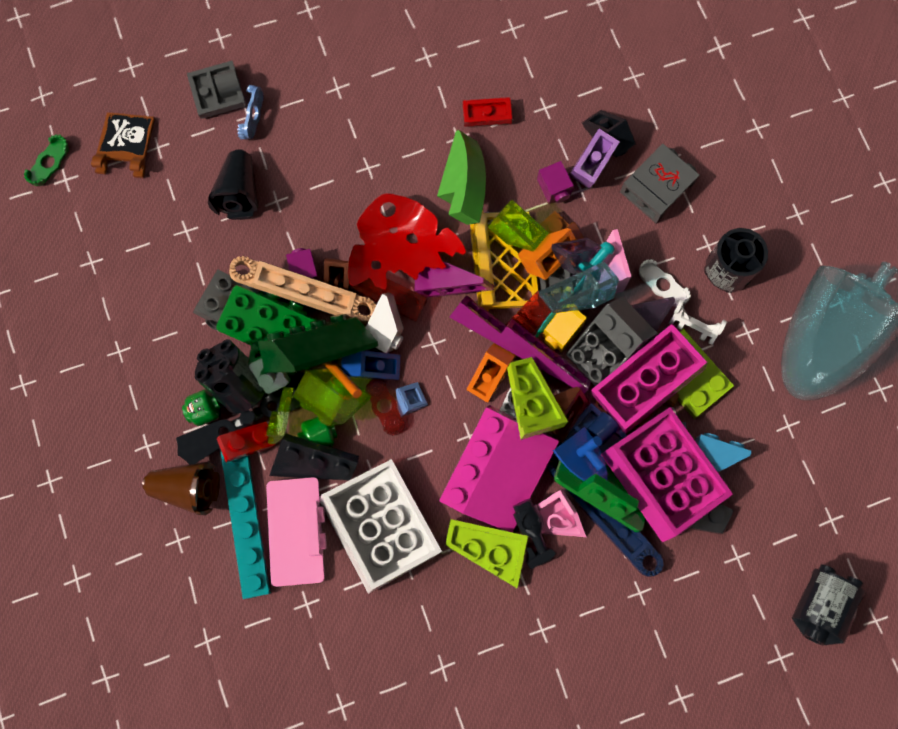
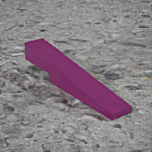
M466 295L449 316L451 319L522 359L532 357L539 369L573 388H581L584 394L589 389L591 381L583 373L519 323L511 319L507 325H504L469 296Z

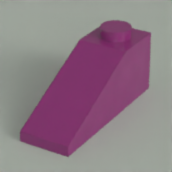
M444 262L446 265L445 269L425 267L424 271L418 274L414 289L417 293L428 298L494 290V285L478 275Z

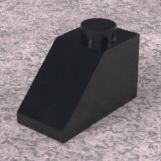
M599 110L582 122L583 127L592 138L597 130L601 129L620 141L612 156H622L628 152V149L636 145L628 122L624 118Z

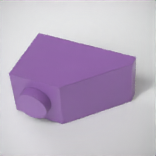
M598 129L570 172L569 177L590 188L599 177L620 141Z

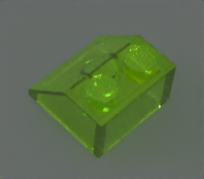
M328 369L306 370L293 397L300 402L301 407L316 414L321 423L332 426L344 424L370 400L371 395L360 388L362 395L359 398H354Z

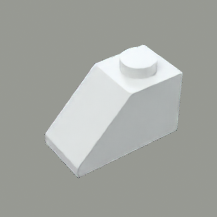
M389 292L382 294L366 326V329L378 341V347L376 348L385 353L398 349L403 340L401 333L404 329L394 296Z

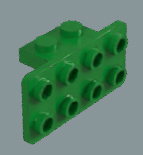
M235 285L219 318L216 329L221 333L252 345V343L266 337L269 333L283 331V334L290 333L289 328L304 325L305 328L311 327L310 322L317 320L306 315L308 310L304 308L305 305L291 300L288 301L264 291L258 294L241 285Z
M559 460L554 476L556 483L634 532L643 530L645 517L638 508L639 500L627 493L606 461L607 480L595 473L583 481L570 472Z

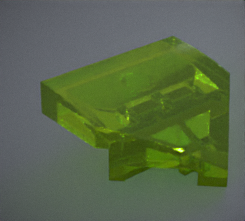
M283 387L278 412L272 411L267 430L269 444L277 443L285 435L294 388Z

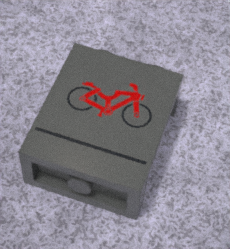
M662 144L623 183L620 193L653 222L657 223L689 186L692 187L695 184L699 174L694 166L685 163L679 158L674 149Z

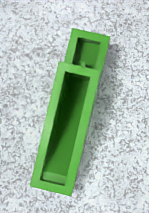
M457 130L437 197L451 204L448 215L466 225L480 222L486 189L485 162L478 142Z

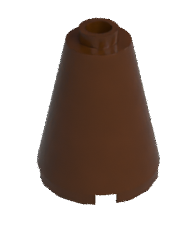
M205 462L151 470L144 477L142 487L149 497L197 515H208L213 510V508H209L212 501L217 502L220 477L219 473L213 470V467L216 466Z

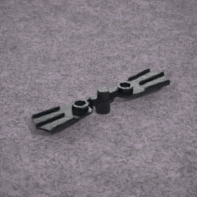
M301 373L288 385L264 397L260 408L241 413L240 417L233 420L232 423L228 420H219L177 437V455L189 465L198 463L220 448L217 438L221 428L226 427L229 432L253 425L255 421L263 418L264 415L269 418H275L318 400L316 383L304 373ZM271 402L277 404V408L274 411L267 409V405Z

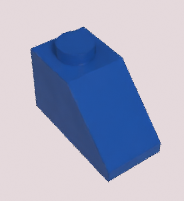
M362 351L342 357L341 369L352 378L399 380L401 355Z

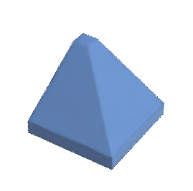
M418 382L396 389L400 417L428 405Z

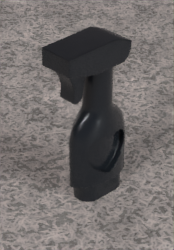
M531 498L514 505L515 513L513 516L520 531L532 538L538 551L534 553L530 547H526L528 552L526 564L530 569H533L551 560L556 553L546 546L541 535L544 524L536 503L533 504Z

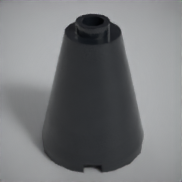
M241 149L229 152L208 196L209 208L219 216L220 212L228 214L227 218L232 220L251 218L253 213L258 210L252 157Z

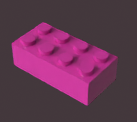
M671 324L591 390L592 395L618 423L622 431L627 434L706 369L707 361Z

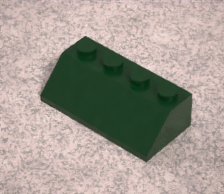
M345 314L331 316V321L326 322L325 319L310 322L311 327L305 328L304 325L289 328L290 333L283 334V331L267 334L268 339L258 341L264 372L267 373L304 370L378 347V341L357 317L346 318Z

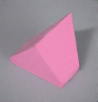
M563 489L537 505L544 524L541 534L586 537L578 513Z

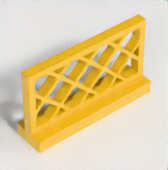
M482 210L480 222L470 224L474 273L493 285L495 282L497 286L494 290L477 292L478 304L486 311L502 308L539 307L537 276L530 274L526 279H523L514 271L522 262L517 255L518 252L512 246L518 239L526 246L532 241L529 212L484 213ZM513 219H523L524 229L520 233L509 225ZM487 220H496L503 227L495 234L488 228ZM505 228L516 237L510 245L499 237ZM494 240L505 248L499 257L490 250V245ZM507 252L519 260L513 268H510L501 260ZM497 263L508 272L502 280H499L492 271V268ZM509 275H512L521 283L515 292L503 283ZM523 286L532 292V300L524 301L517 295ZM499 287L510 295L507 301L496 302L495 291Z

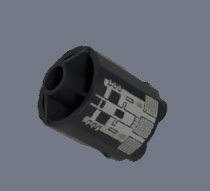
M736 228L728 231L721 237L706 259L705 275L714 286L727 293L742 290L758 275L768 261L766 242L758 233L751 229Z
M226 339L210 349H203L197 355L199 362L195 369V379L229 412L236 414L246 412L253 408L264 396V389L259 386L258 380L248 366L249 358L230 339Z
M821 564L819 569H814L810 582L803 591L792 616V620L806 639L822 646L844 644L855 621L858 606L866 595L862 589L863 582L851 576H847L845 579L837 575L836 570L827 565Z

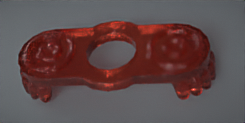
M379 379L371 380L366 385L365 394L368 395L372 403L373 413L379 417L384 427V432L391 436H396L403 431L405 426L404 420L397 409L396 400L390 395L386 383ZM382 399H387L392 404L391 410L387 413H381L377 409V404Z

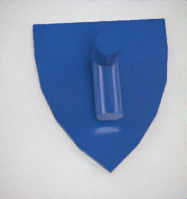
M585 427L553 450L567 469L581 480L585 481L595 473L607 480L606 464L599 448L602 445V440L598 436L592 437Z

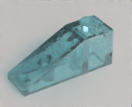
M602 262L539 291V296L553 313L590 309L615 297L619 278L605 262Z

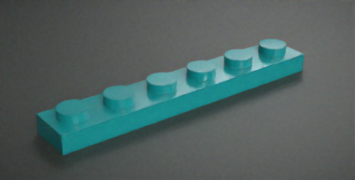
M220 449L243 599L269 595L271 592L249 455L226 462Z

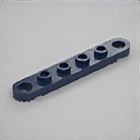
M555 453L552 454L547 464V469L553 477L556 473L553 461L558 458ZM564 488L640 574L652 577L662 571L664 564L661 555L640 532H634ZM647 555L654 557L656 560V568L653 571H648L643 567L642 562Z

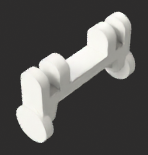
M680 299L669 324H674L675 320L679 321L678 329L682 330L685 324L701 332L702 334L699 339L703 341L707 336H710L709 344L712 345L717 336L722 333L727 321L722 320L721 324L707 325L689 316L684 309V300Z

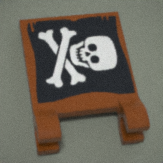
M107 112L97 153L91 160V166L96 167L95 173L106 174L107 160L130 162V171H134L133 177L144 178L145 159L155 121L154 117Z

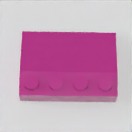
M488 405L439 501L462 514L505 531L513 532L517 525L513 516L515 513L513 506L531 497L553 454V450H555L560 440L546 433L521 440L517 418Z
M671 407L601 454L627 493L639 500V510L662 542L676 537L733 495Z

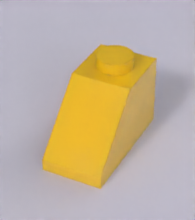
M567 301L544 329V342L551 349L555 350L557 348L562 352L581 332L587 317Z

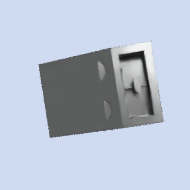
M622 297L608 303L566 355L596 386L653 340L658 333Z

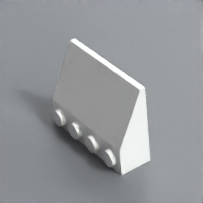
M392 459L321 495L320 503L324 507L368 594L442 552Z

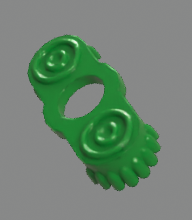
M55 134L48 138L50 143L48 147L38 155L30 171L25 170L24 178L28 183L34 186H42L59 169L61 161L69 151L68 142L63 136ZM46 157H53L55 159L54 165L50 168L42 166V161Z

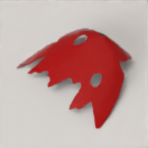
M385 193L377 197L358 219L357 228L360 238L365 244H355L352 248L348 263L349 283L351 286H356L371 278L376 287L386 290V273L388 271L396 273L402 270L417 280L418 274L424 271L425 267L432 269L446 268L438 252H445L453 257L456 252L464 255L466 249L459 237L449 228L442 229L436 235L438 219L422 204L404 196ZM387 202L393 203L396 207L395 213L389 217L383 216L380 211L381 206ZM392 228H398L396 233L389 231ZM414 233L418 242L410 243L406 240L407 235ZM372 261L381 262V268L372 269Z

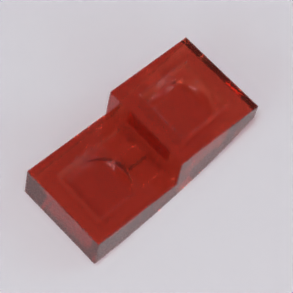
M537 291L511 319L515 320L532 334L549 316L555 306Z

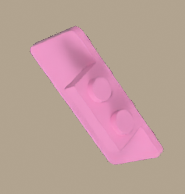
M313 477L268 482L267 507L271 584L278 587L323 582V549H326V534L322 533L321 523L325 522V511L323 506L320 507L319 481Z

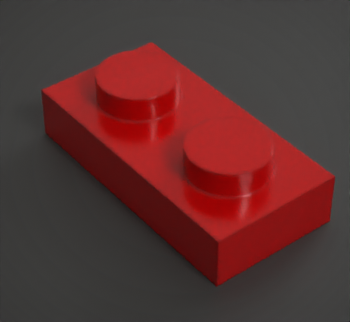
M510 97L463 100L464 127L512 124Z
M267 422L222 434L217 438L226 462L273 448L276 445Z

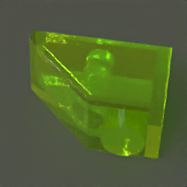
M513 200L504 207L488 226L506 244L529 251H534L549 234L547 230Z

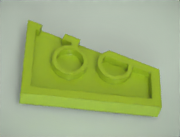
M530 357L511 362L507 367L521 440L564 427L568 420L533 358Z
M451 519L445 545L518 589L528 536Z

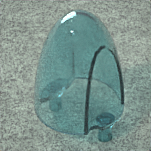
M882 262L872 279L870 277L865 279L867 275L859 273L856 276L832 266L818 267L797 304L783 344L781 375L783 384L790 395L799 400L810 401L836 393L861 376L898 337V303L891 299L892 297L886 293L885 288L897 273L896 267L893 266L890 269L891 264Z

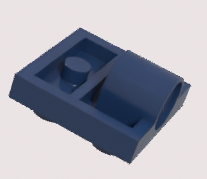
M591 403L582 412L563 443L585 427L592 437L598 436L601 438L602 445L599 448L601 453H603L627 435L619 429L620 426L610 415L601 412Z

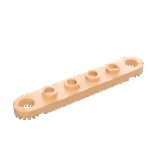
M237 257L230 264L229 274L235 282L334 315L345 314L346 318L357 317L362 324L369 322L376 308V304L370 298L356 295V293L261 261L249 259V257ZM238 265H245L249 268L250 272L244 276L238 274L235 268ZM361 305L367 306L370 309V315H360L357 307Z

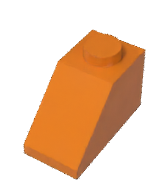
M566 228L535 238L517 255L527 273L546 280L579 250L580 246L572 230Z
M493 343L486 351L466 390L488 403L507 374V367L515 360L517 355Z

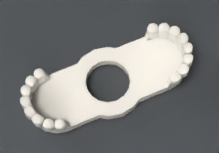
M652 259L643 261L639 268V275L651 287L654 294L663 297L673 306H677L680 299L684 300L683 305L689 301L690 291H688L687 287L683 289L675 282L672 275L664 273L657 267V261L653 262ZM661 278L667 279L670 283V288L667 291L659 290L656 286L657 280Z

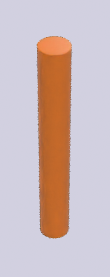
M334 360L323 363L354 398H359L362 395V390Z

